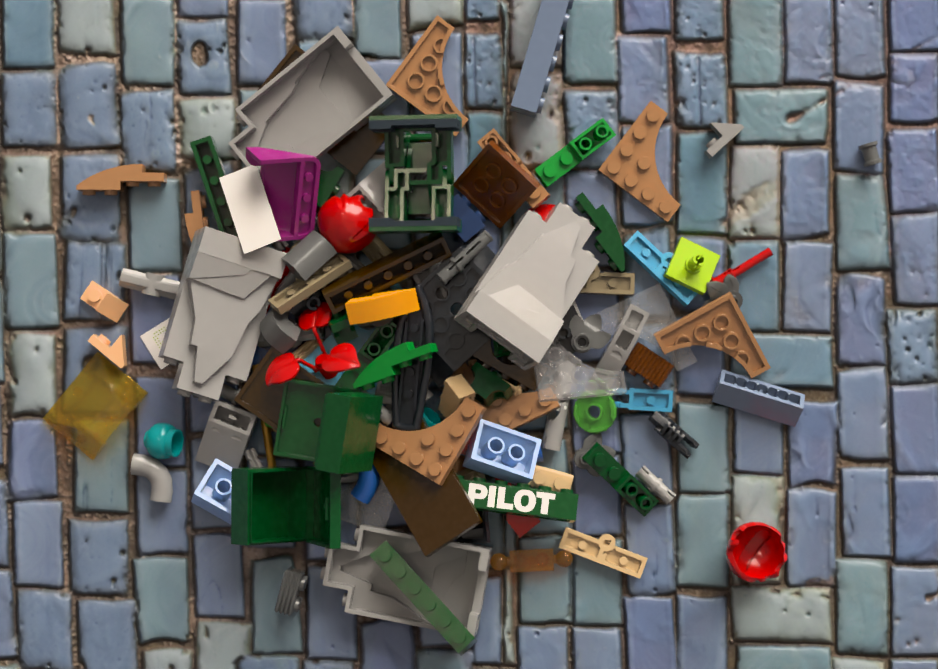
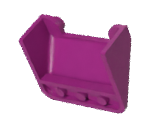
M246 147V160L253 166H261L260 177L281 237L278 241L304 239L315 227L321 170L320 161L312 155L262 147Z

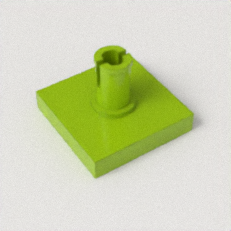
M681 237L663 277L703 295L707 289L706 283L710 282L720 255Z

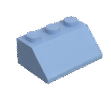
M481 419L468 444L463 467L515 485L517 483L528 484L533 479L541 439Z
M215 458L194 492L191 502L231 525L232 467Z

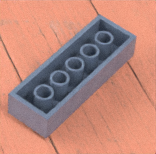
M574 0L541 1L510 111L535 118L536 113L541 114L545 98L541 96L543 92L547 93L551 81V77H548V72H553L557 60L554 52L555 50H560L564 36L560 34L561 29H566L570 16L566 11L567 9H572Z

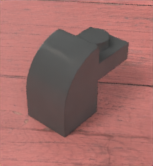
M272 309L260 322V330L271 346L285 354L297 342L301 329L287 319L290 311L280 315Z

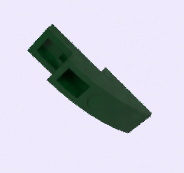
M582 192L575 197L577 203L574 205L581 214L586 213L590 218V225L595 227L594 231L599 230L600 234L594 238L596 249L601 254L605 252L609 258L607 263L614 272L618 270L621 273L625 270V256L617 227L605 206L602 204L595 209Z
M391 322L383 327L375 328L357 354L360 368L345 371L335 386L354 389L353 384L362 371L377 357L386 352L394 342L397 327L395 323Z
M598 442L582 457L644 517L659 502Z

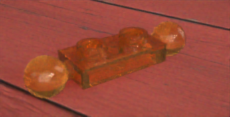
M553 548L509 550V557L502 553L494 554L490 559V564L495 570H503L506 566H510V573L553 571L554 563H557L560 567L570 566L573 556L566 550H561L556 555H553Z

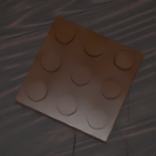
M491 140L458 177L453 186L501 229L540 184Z

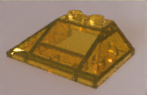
M97 352L43 417V420L89 458L94 460L107 444L106 441L128 414L136 409L148 392L101 353Z

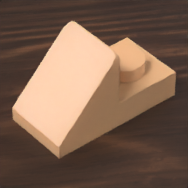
M91 281L80 298L95 308L97 312L118 323L129 304L95 281Z
M93 334L89 338L88 342L121 369L126 368L125 335H120L112 346L109 345L111 341L103 334L99 336Z

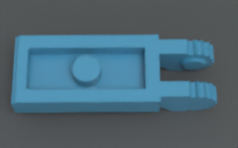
M612 389V394L615 395L629 394L628 403L614 401L618 408L672 412L673 390Z

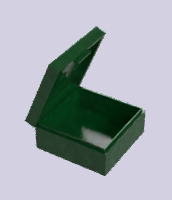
M291 379L285 382L273 455L314 461L316 470L335 474L372 471L384 396L364 393L359 389ZM314 419H321L320 426L314 424Z
M314 465L305 467L232 468L231 544L251 546L305 541L306 543L328 549H341V474L316 470Z

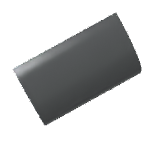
M313 230L281 259L296 279L306 281L337 252L321 234Z

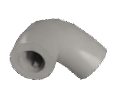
M134 453L131 461V475L143 476L150 481V500L171 503L173 485L167 467L156 458Z

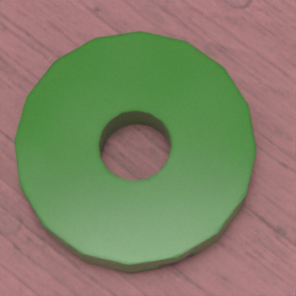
M590 390L581 394L575 402L573 416L576 423L584 431L600 433L606 431L614 424L617 417V407L608 393L601 390ZM591 406H597L600 409L599 417H593L590 414Z

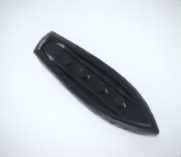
M421 284L415 286L420 310L399 316L393 347L405 342H413L415 348L428 343H434L431 309ZM419 358L412 361L413 365L401 368V374L394 376L395 381L391 382L392 427L401 431L420 430L433 358L421 362Z

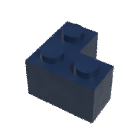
M457 193L454 196L453 217L462 219V233H456V235L463 243H466L485 229L484 223L486 219L478 210L474 212L469 208L472 204L465 195L460 197Z

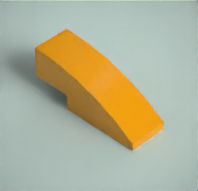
M415 288L374 293L372 296L352 298L345 303L350 325L378 321L420 310Z

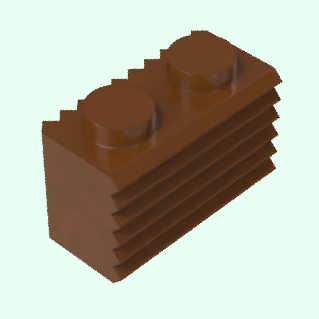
M636 342L624 364L626 372L634 377L639 374L645 378L643 383L652 389L655 386L660 388L674 368V365L639 342Z

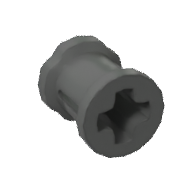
M877 141L858 146L864 157V167L883 162L877 151Z

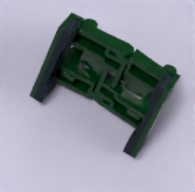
M458 114L369 116V130L374 133H384L385 168L387 169L385 171L384 218H369V232L373 234L462 233V219L453 217V132L462 131V118ZM431 131V134H411V132ZM412 175H427V180H412ZM407 193H408V213H407V211H406V209H407ZM409 214H431V218L411 219Z

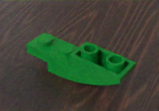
M602 118L535 168L533 173L543 186L547 188L597 151L616 134L604 118Z
M405 342L384 352L362 371L353 384L354 389L362 388L363 391L375 388L374 383L382 381V384L395 381L394 376L401 374V368L413 365V360L419 358L421 362L433 358L432 353L438 352L436 343H428L415 348L413 342Z

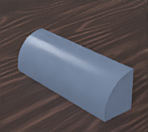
M722 369L716 383L712 402L795 427L804 408L805 395Z

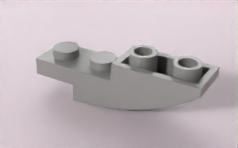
M631 303L629 304L590 381L607 390L611 388L639 338L640 332L650 313Z

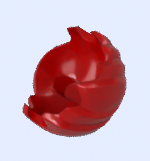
M342 194L341 197L333 196L319 209L317 215L318 230L338 253H356L368 246L376 236V234L369 232V218L373 217V209L362 204L361 200L365 201L362 195L349 197L346 194Z
M749 522L736 528L730 536L726 549V558L731 571L738 578L751 583L756 581L763 583L767 579L778 577L779 571L788 557L785 553V543L781 541V533L774 527L761 522Z

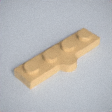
M565 527L558 548L639 579L648 559L615 546V538L610 534H602L597 539L569 527Z

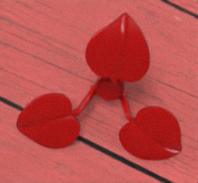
M321 301L320 306L315 305L316 310L307 308L298 320L299 327L302 330L309 331L312 329L322 351V354L315 359V366L301 358L295 359L292 353L282 354L275 358L267 369L265 383L268 387L293 379L300 369L298 363L311 368L315 373L319 371L325 379L334 378L338 372L360 368L356 349L350 343L339 344L332 348L330 354H327L317 332V328L326 326L331 319L332 311L327 302Z

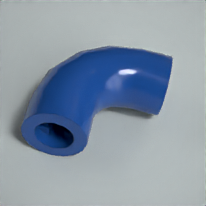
M374 464L372 465V471L358 472L357 483L350 492L352 496L365 504L370 503L379 486L380 475Z

